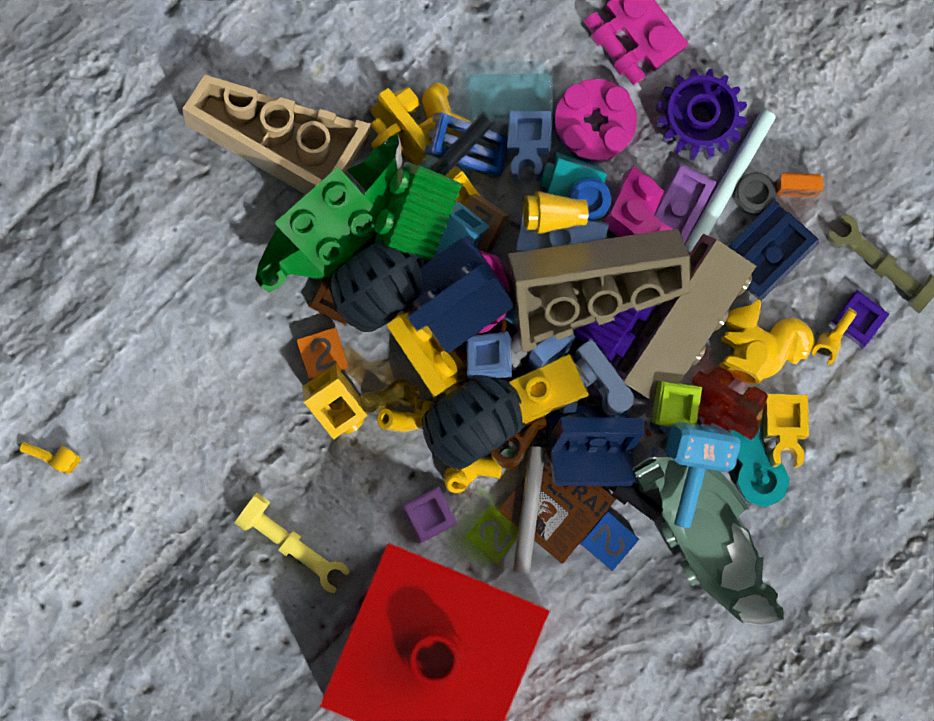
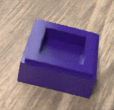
M856 289L829 324L836 327L848 308L854 309L857 315L844 332V335L861 348H864L890 314Z

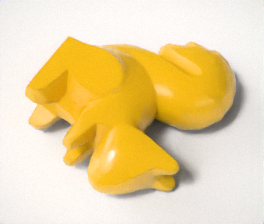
M757 299L749 306L735 308L729 311L725 325L732 332H726L720 339L722 343L733 348L734 352L732 355L724 358V361L718 365L717 370L745 384H760L763 379L778 373L786 361L797 364L801 359H807L815 344L813 332L809 326L802 320L788 317L777 321L771 331L767 332L757 326L761 300Z

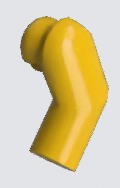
M418 399L414 404V413L382 409L377 416L378 426L384 430L397 432L422 429L424 413L436 403Z

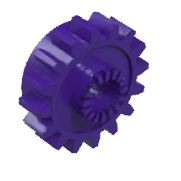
M691 69L686 80L678 74L673 80L675 89L665 86L662 91V96L667 101H659L656 106V111L665 114V116L657 120L656 127L667 128L668 130L663 136L662 141L666 143L674 140L677 143L674 149L675 154H679L684 148L688 149L689 159L693 161L699 152L704 153L707 161L711 160L714 156L715 148L723 155L726 154L730 149L727 140L737 143L741 137V134L734 128H744L747 123L746 118L739 116V113L747 107L746 102L738 101L736 97L741 89L739 86L731 88L727 84L729 78L727 75L720 79L713 77V69H708L705 75H698L696 69ZM697 106L707 109L710 112L711 121H697L693 117L691 109Z

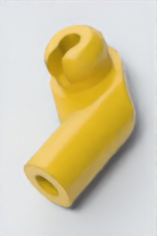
M433 83L423 92L422 104L427 119H433L434 113L443 112L471 123L470 120L451 112L447 99L449 90L444 84ZM449 127L446 128V133L458 138L463 133Z
M492 456L480 458L464 469L457 470L447 467L443 476L445 486L452 493H461L478 476L500 479L502 467L493 460Z

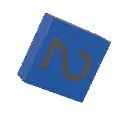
M606 512L582 540L580 545L609 570L613 571L640 539L609 512Z

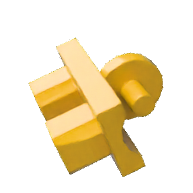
M410 87L394 93L387 88L378 95L379 100L370 109V112L376 119L371 123V127L378 135L371 143V147L375 149L377 146L384 144L389 137L398 134L401 142V154L403 153L410 163L420 165L428 157V154H425L426 145H431L432 138H429L430 129H435L436 122L429 118L420 125H417L410 116L420 106L417 96Z

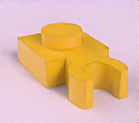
M766 394L763 397L764 438H776V446L773 447L769 455L770 464L772 467H778L781 464V452L787 451L793 457V468H799L804 462L805 455L803 448L797 443V439H806L809 436L808 395Z

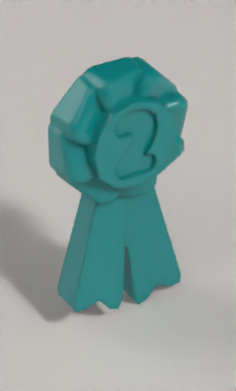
M754 406L748 412L742 409L737 410L736 415L743 436L732 420L725 424L724 429L740 440L737 460L742 466L736 484L742 497L750 504L768 507L785 497L790 479L782 463L778 467H772L769 456L765 455L759 411L757 406Z

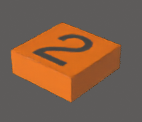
M783 173L775 181L777 196L816 198L823 191V176L821 174Z
M336 327L297 339L309 380L314 379L335 363L340 367L341 371L349 368Z

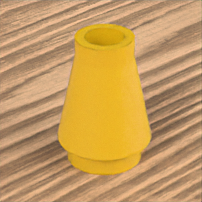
M536 191L534 195H526L524 197L523 223L525 230H534L536 234L573 226H586L588 204L586 200H577Z

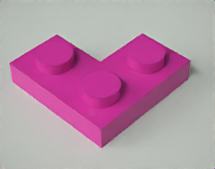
M632 166L623 174L611 199L610 208L603 216L601 222L608 223V229L617 237L672 229L654 216L664 190L652 178L644 175L635 166Z

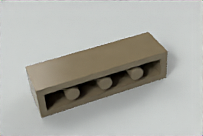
M702 234L689 254L691 292L659 303L650 320L643 324L636 335L635 343L629 353L624 358H621L615 367V371L626 385L653 402L655 400L657 380L683 384L682 379L689 368L696 365L703 357L706 350L705 344L712 333L720 329L726 322L729 315L728 309L735 298L743 294L752 281L751 274L756 266L719 240Z

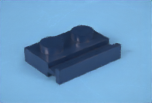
M774 200L728 247L756 266L751 274L752 281L747 290L762 301L819 244V239Z

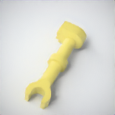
M256 493L234 524L244 531L252 527L257 529L280 546L278 551L286 557L288 554L292 555L320 577V583L326 591L335 593L337 588L329 583L327 575L333 569H338L343 574L348 575L350 570L347 565L339 561L329 562L299 540L301 536L294 530L289 533L263 514L270 501Z

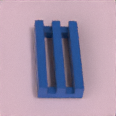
M443 112L434 113L432 121L436 122L435 129H430L429 138H432L431 145H426L425 154L440 158L448 150L442 147V144L452 145L458 139L456 136L445 133L446 128L449 127L464 132L472 123ZM488 130L481 140L497 145V150L493 151L475 144L469 152L494 161L493 165L466 155L457 165L491 178H500L507 152L508 137Z

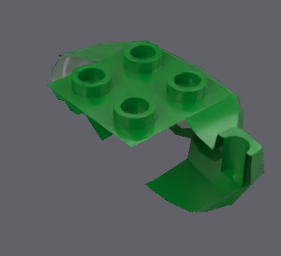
M398 134L389 137L384 144L377 146L364 162L347 169L366 191L364 195L337 167L275 222L278 228L269 240L256 272L255 280L261 288L269 293L284 284L287 276L291 274L315 279L328 278L351 258L376 243L374 242L377 236L375 232L376 219L379 213L388 207L393 194L390 191L391 179L394 173L402 166L401 142Z

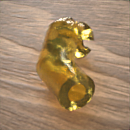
M397 379L377 391L364 393L360 401L361 407L369 413L378 412L382 409H394L400 403L409 407L417 401L419 390L417 386L410 384L409 380Z

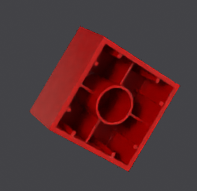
M388 543L319 707L352 721H505L550 610Z

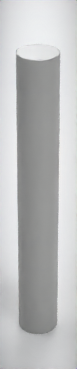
M529 446L513 572L530 574L546 448Z

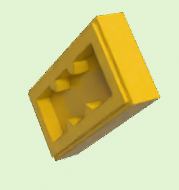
M571 354L509 382L519 394L522 402L519 405L525 424L589 395Z

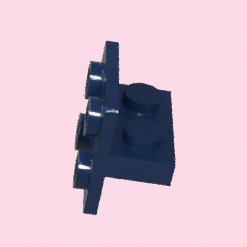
M464 236L420 268L423 289L420 296L411 303L416 311L407 318L417 331L428 326L443 349L449 353L515 306V301L470 237Z
M577 406L576 412L563 414L557 409L546 414V434L554 485L632 486L635 483L636 474L633 471L632 451L645 434L642 418H627L626 411L622 414L606 416L602 412L601 406Z

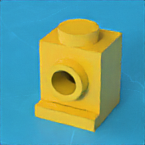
M336 363L302 386L304 404L333 439L343 433L350 434L356 431L368 416L366 403L341 373V369ZM340 396L344 399L339 404L331 403Z

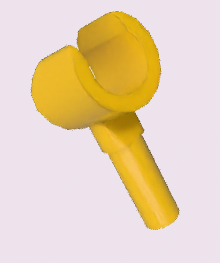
M848 308L830 333H823L818 337L812 351V356H815L819 348H827L832 353L826 364L830 365L835 362L841 348V338L857 315L854 309Z
M23 442L20 446V452L41 459L55 470L64 474L72 473L81 461L80 456L64 445H61L55 455L26 442Z

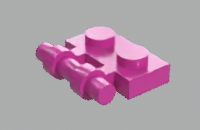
M611 0L606 4L605 9L612 16L613 20L605 24L597 12H594L584 20L586 26L593 33L591 39L598 47L603 46L614 60L613 67L620 76L625 75L633 86L640 83L646 77L638 66L643 60H646L654 72H656L689 45L655 0ZM623 31L636 48L627 52L616 38V35Z

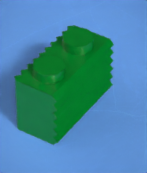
M404 162L403 168L398 169L391 179L390 191L393 194L387 209H383L376 219L375 232L377 236L374 242L384 240L386 246L398 249L404 253L410 252L427 262L432 260L438 252L437 247L441 244L440 239L444 236L443 231L447 228L446 223L450 220V214L453 212V206L456 204V198L459 196L462 183L420 165Z

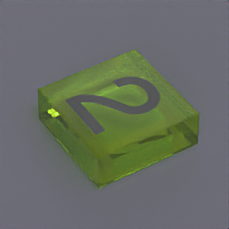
M491 505L465 536V539L495 564H498L517 541L518 527Z

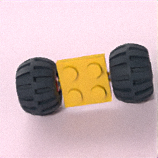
M380 240L351 258L333 274L330 280L333 303L339 315L349 325L362 332H372L387 324V327L433 396L435 397L445 391L447 396L429 408L422 417L423 436L431 453L442 463L453 469H464L478 459H482L490 454L494 448L496 450L505 444L506 440L524 428L525 422H523L519 405L522 402L516 389L505 378L477 376L460 387V383L468 378L465 350L458 346L453 351L446 352L428 326L417 331L407 318L416 311V309L410 311L414 307L411 303L422 292L423 281L420 268L428 262L410 252L404 253L398 249L386 246L384 240Z

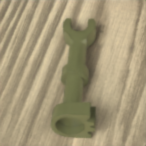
M845 214L840 222L848 228L849 235L840 237L831 230L826 237L829 243L835 247H847L849 250L856 252L876 268L874 271L876 275L881 279L884 276L907 293L911 297L908 306L920 314L934 297V276L930 274L923 284L919 283L895 263L897 259L889 253L886 256L868 242L859 232L856 220L852 216Z

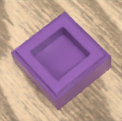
M439 487L402 505L420 543L458 524Z

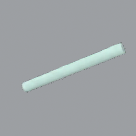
M761 109L685 242L689 254L702 234H710L775 120L776 116L773 113Z

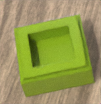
M657 380L651 422L672 426L677 422L697 424L702 387Z

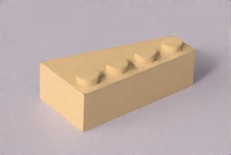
M208 75L203 76L183 107L186 126L305 195L337 167L347 176L349 173L347 169L354 165L367 144L370 135V123L360 120L354 122L337 117L336 113L322 109L316 111L296 105L295 101L282 97L276 99L257 93L255 89Z

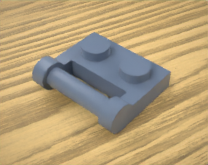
M592 339L589 340L572 356L576 362L574 364L585 386L588 387L592 384L601 395L602 412L606 416L622 414L632 406L633 394Z

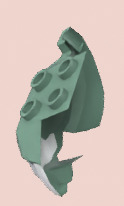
M671 457L648 458L634 467L633 471L645 492L659 488L664 508L662 514L666 520L659 524L670 547L672 548L679 544L687 558L680 562V565L691 586L700 582L705 591L742 623L766 625L784 620L783 607L777 603L778 593L771 585L764 583L762 580L764 557H759L750 531L736 520L745 510L749 509L736 487L721 472L706 469L691 528H683L675 525L674 521L689 466L680 465Z

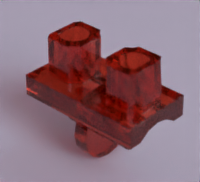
M717 366L709 374L699 370L692 378V383L702 387L698 415L705 418L703 424L714 428L720 427L730 433L734 430L752 441L759 432L762 414L767 404V393L755 386L749 387L743 395L732 389L735 378L731 372L720 366Z

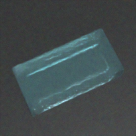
M552 73L470 74V118H477L483 111L492 118H509L510 111H551L553 115Z

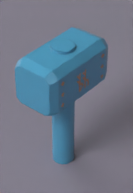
M677 422L671 426L665 448L666 454L678 464L689 466L674 521L675 525L691 528L706 469L728 472L735 467L740 449V440L727 430L704 424L697 425L685 422Z

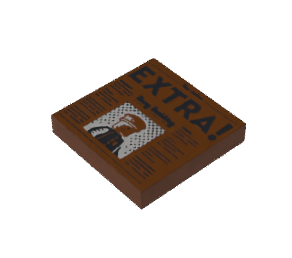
M549 449L545 453L534 541L563 564L616 499L601 486L554 485ZM525 478L498 509L501 514L518 528Z

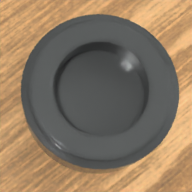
M759 172L749 173L742 177L734 190V200L737 207L749 215H760L777 197V189L773 180Z

